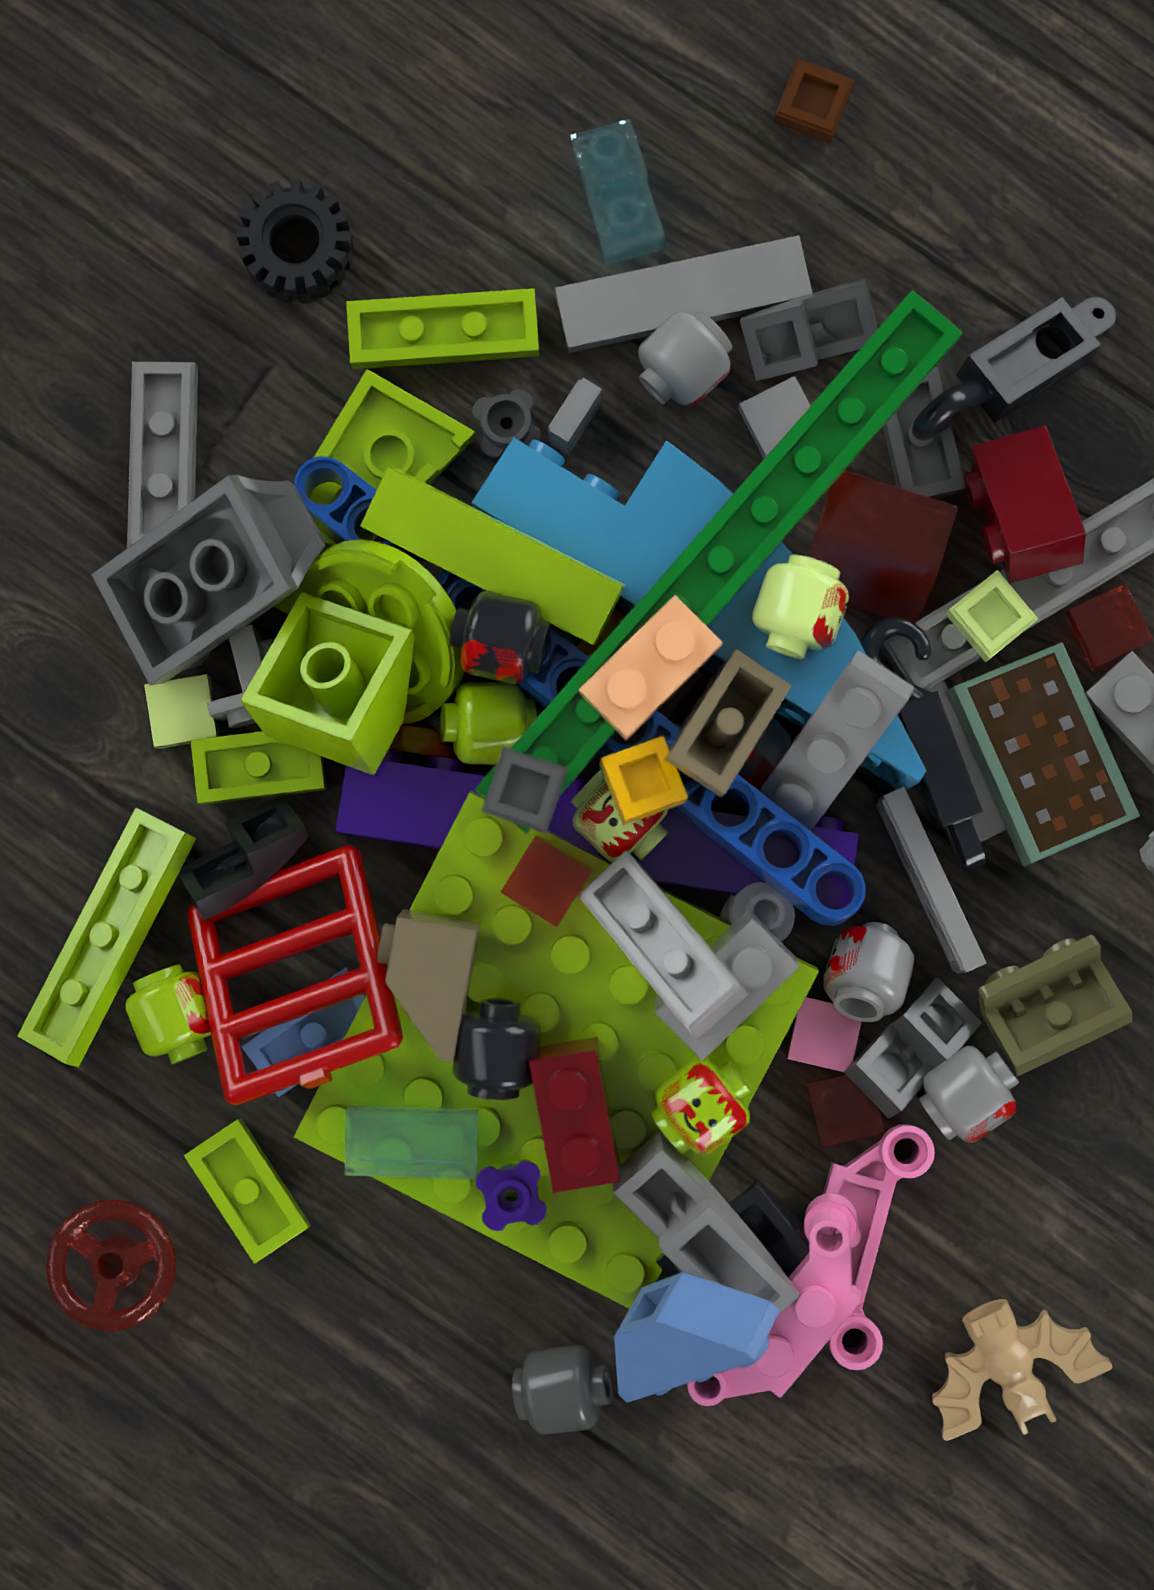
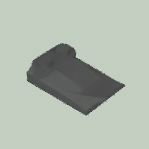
M228 475L91 575L151 686L163 684L181 671L201 666L209 657L211 650L297 590L307 570L325 547V540L297 488L289 480L263 481L240 475Z

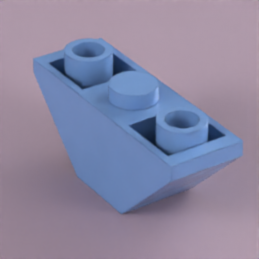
M685 1272L642 1287L614 1336L618 1395L628 1403L653 1394L663 1395L674 1387L693 1381L703 1382L714 1374L736 1367L747 1368L751 1366L767 1350L769 1346V1338L767 1336L780 1310L771 1301Z

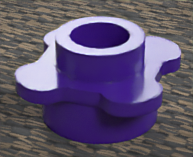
M522 1160L517 1165H505L498 1169L493 1166H487L478 1173L476 1186L484 1193L486 1209L482 1214V1220L489 1229L501 1231L507 1224L525 1221L529 1225H536L544 1219L547 1206L544 1201L539 1199L537 1182L540 1179L541 1172L535 1163L529 1160ZM508 1190L516 1191L518 1197L515 1201H508L506 1199L505 1193Z

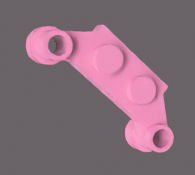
M901 1124L892 1127L884 1134L880 1141L844 1166L831 1162L823 1194L832 1193L845 1197L852 1203L857 1213V1232L851 1243L852 1284L862 1291V1301L828 1341L829 1350L836 1361L843 1367L851 1370H863L872 1366L880 1357L883 1348V1340L879 1329L869 1318L865 1317L862 1307L896 1182L901 1178H915L924 1174L930 1168L934 1159V1145L931 1138L925 1131L912 1125ZM909 1138L913 1145L912 1154L908 1159L898 1161L894 1156V1146L899 1140ZM832 1226L820 1229L826 1235H836L840 1232ZM853 1328L862 1330V1340L857 1346L848 1348L842 1345L843 1335L848 1330Z
M829 1193L820 1195L810 1202L804 1219L805 1235L810 1242L809 1253L789 1276L790 1281L799 1292V1297L777 1316L767 1336L769 1338V1346L758 1361L747 1368L736 1367L714 1374L713 1376L717 1378L716 1380L687 1383L688 1392L695 1402L703 1406H713L725 1398L769 1390L781 1398L862 1301V1291L852 1284L851 1243L857 1232V1213L848 1199L838 1194ZM832 1226L840 1232L836 1235H826L820 1229Z

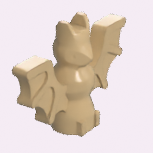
M1006 1299L985 1303L968 1312L962 1319L970 1338L975 1343L974 1347L963 1354L945 1353V1360L948 1364V1377L942 1388L932 1394L933 1404L938 1406L943 1417L942 1437L945 1441H949L979 1428L982 1423L979 1395L983 1383L990 1378L1001 1385L1004 1404L1008 1410L1012 1411L1023 1435L1028 1433L1025 1422L1037 1416L1046 1414L1051 1423L1055 1422L1056 1417L1046 1398V1389L1041 1380L1034 1376L1032 1372L1033 1362L1036 1358H1043L1053 1362L1065 1372L1071 1381L1079 1384L1108 1372L1113 1366L1108 1357L1103 1356L1094 1348L1090 1340L1091 1334L1086 1327L1081 1329L1063 1328L1052 1320L1046 1310L1041 1311L1037 1320L1032 1324L1018 1326Z

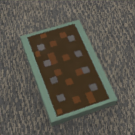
M1063 642L956 685L946 691L1023 867L1140 817Z

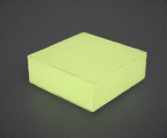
M998 570L945 613L985 662L1038 620L1037 616Z
M205 674L169 680L163 684L144 685L155 748L161 749L191 744V740L220 737L217 720L209 715L207 707L208 702L214 701L210 676Z

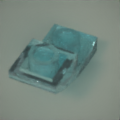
M630 119L570 135L581 182L606 266L666 249L665 234L651 195L647 169Z

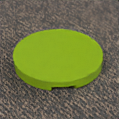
M371 540L343 541L329 547L315 558L299 588L292 593L290 610H292L299 595L303 592L411 629L415 635L405 715L402 724L420 721L440 708L443 703H446L458 689L464 675V670L460 662L461 649L449 646L456 609L443 587L430 572L404 552L387 544Z

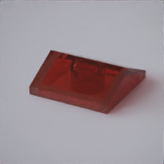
M845 470L829 488L807 557L827 563L840 571L838 580L846 587L849 594L847 605L886 618L901 617L916 623L920 620L939 572L958 506Z

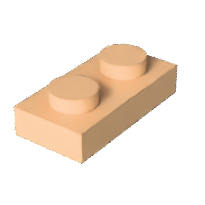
M674 595L579 689V694L627 740L722 646L723 642Z

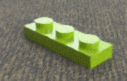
M535 288L346 301L350 364L352 369L539 356Z

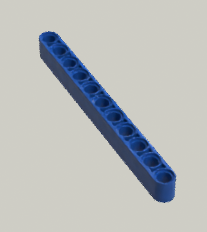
M319 456L309 459L300 466L295 475L294 485L318 529L336 544L343 541L360 540L359 535L363 529L360 525L377 490L342 462L332 457ZM332 482L342 486L339 498L333 503L320 505L310 500L313 490L320 484ZM388 540L381 542L404 552L417 562L425 560ZM443 568L441 574L436 579L451 599L456 611L467 600L474 599L479 593L486 591ZM550 628L549 640L540 673L530 671L527 678L518 685L523 692L546 708L558 695L560 685L566 679L572 678L587 662L589 657L553 628ZM655 711L642 724L645 734L637 743L622 745L611 737L599 752L604 756H608L664 736L670 750L680 728L661 713ZM736 775L727 792L722 796L734 797L740 800L746 808L747 819L741 825L727 827L718 823L712 815L711 805L718 798H721L719 795L694 779L690 783L683 785L688 798L684 804L671 809L763 882L767 883L811 920L821 925L835 926L846 922L860 908L865 898L866 885L862 874L857 868L741 776ZM776 836L791 840L798 851V862L788 868H777L771 865L765 858L763 844L768 839ZM826 877H835L843 881L850 893L848 905L839 910L823 906L815 893L816 883Z

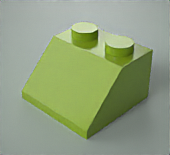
M301 592L240 701L266 736L374 776L404 721L415 635L411 629Z

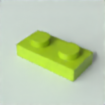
M263 731L191 740L197 803L200 805L327 790L324 759L322 756L268 737Z
M242 1118L237 1119L184 1155L254 1264L311 1226Z

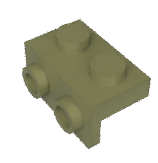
M1089 935L1078 941L1074 938L1062 940L1046 950L1041 959L1022 968L1009 966L995 972L987 979L985 985L978 989L981 1015L1016 1077L1132 1022V1010L1101 961V946L1094 935Z

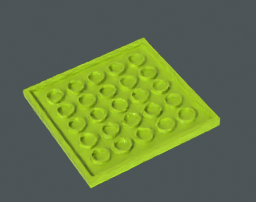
M470 791L410 910L481 923L465 1014L480 1010L482 999H508L519 1002L521 1004L520 1013L528 1015L539 1023L541 1029L540 1047L597 1037L621 1165L660 1131L651 1115V1112L658 1107L654 1096L656 1088L698 1056L655 1013V999L659 996L658 993L578 896L612 862L549 830L547 834L531 829L526 835L515 824L482 813L485 798ZM661 888L709 947L731 927V923ZM797 957L796 959L800 967L706 1057L718 1068L727 1061L736 1068L752 1090V1093L743 1099L747 1108L819 973L818 968ZM367 994L344 1039L374 1029ZM394 996L403 1032L401 1045L394 1050L331 1072L332 1081L319 1086L294 1138L630 1309L641 1288L655 1283L662 1272L661 1267L656 1263L657 1258L663 1254L659 1247V1238L613 1193V1183L553 1193L533 1084L520 1089L519 1097L511 1100H491L469 1095L467 1093L468 1085L457 1080L453 1075V1063L439 1060ZM731 1138L706 1156L698 1155L690 1149L684 1155L709 1181ZM522 1160H529L535 1163L541 1172L540 1179L537 1182L539 1199L544 1201L547 1206L544 1219L536 1225H529L525 1221L509 1223L501 1231L489 1229L482 1220V1214L486 1209L484 1193L476 1186L478 1173L487 1166H493L498 1169L505 1165H517ZM508 1190L505 1193L508 1201H515L518 1197L514 1190Z

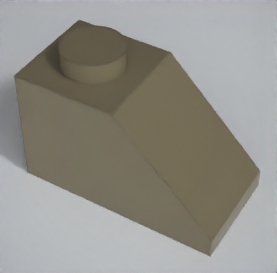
M735 649L715 671L684 720L665 760L722 797L727 792L792 685Z
M403 909L397 916L396 925L384 924L377 962L389 964L385 983L439 1060L453 1063L461 1018L465 1014L481 923Z

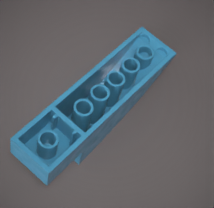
M513 437L472 501V507L626 584L614 609L627 616L733 493L717 478L666 440L624 506L617 502L620 493L604 480L592 474H587L584 480L564 469L562 465L565 459L551 447L534 439L527 446ZM782 542L708 626L723 643L701 667L714 674L735 649L739 650L792 685L775 713L802 730L858 650L865 655L866 653L856 634L844 618H842L833 645L823 650L807 649L804 659L788 657L766 647L769 636L755 626L752 620V613L768 569L778 563H787L789 557L793 555ZM898 715L860 764L862 768L896 789L905 787L906 790L910 789L920 782L926 772Z

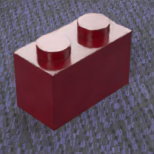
M1046 425L972 446L971 472L963 474L966 485L965 492L972 510L980 508L983 510L988 526L982 527V536L991 564L1002 563L1008 583L1011 584L1082 564L1086 531Z
M597 1037L541 1046L539 1055L530 1059L529 1064L553 1193L619 1182L620 1161Z

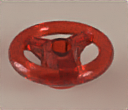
M123 1200L97 1201L73 1212L55 1232L48 1249L46 1261L48 1284L57 1304L76 1322L102 1331L128 1329L144 1322L155 1314L171 1291L176 1271L175 1250L165 1227L146 1209ZM101 1220H122L139 1228L149 1240L138 1244L128 1236L114 1235L99 1241L85 1228ZM70 1246L90 1261L91 1273L97 1281L93 1307L81 1301L68 1282L66 1257ZM107 1253H115L122 1259L123 1270L120 1275H112L105 1269L104 1258ZM156 1259L155 1278L146 1295L133 1306L114 1311L117 1290L134 1282L142 1273L144 1263Z

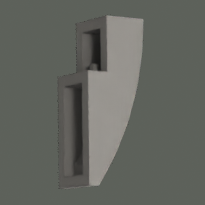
M661 1130L620 1165L619 1182L613 1183V1193L659 1238L660 1250L682 1272L771 1301L780 1310L779 1314L799 1297L797 1288L750 1228L693 1163L671 1144Z

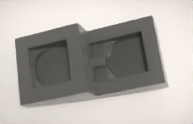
M866 278L808 294L755 312L740 320L756 381L815 367L819 359L859 350L878 329Z
M936 977L895 1016L844 1073L890 1119L901 1112L924 1085L923 1081L927 1072L954 1055L982 1022Z

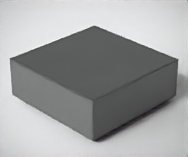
M503 747L482 808V813L547 834L568 768Z

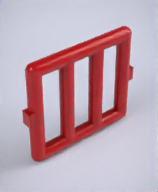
M350 845L343 846L287 868L283 866L248 896L206 921L202 920L193 904L189 907L187 918L224 1098L228 1103L240 1105L299 1083L307 1089L320 1086L332 1081L331 1072L394 1050L401 1045L403 1032L394 994L385 983L388 970L387 964L377 962L381 938L361 854L356 847ZM336 876L340 877L346 909L221 955L215 922ZM353 934L360 968L244 1011L233 1013L227 980ZM367 994L374 1029L246 1074L240 1039Z

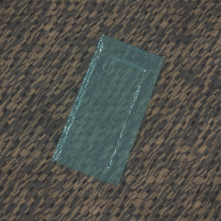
M348 1106L345 1123V1175L476 1179L478 1174L479 1109Z

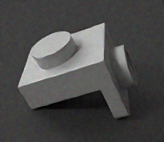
M253 625L245 626L229 638L243 693L207 703L209 715L218 722L228 720L229 728L256 724L240 700L271 647L273 639L263 640L262 634Z

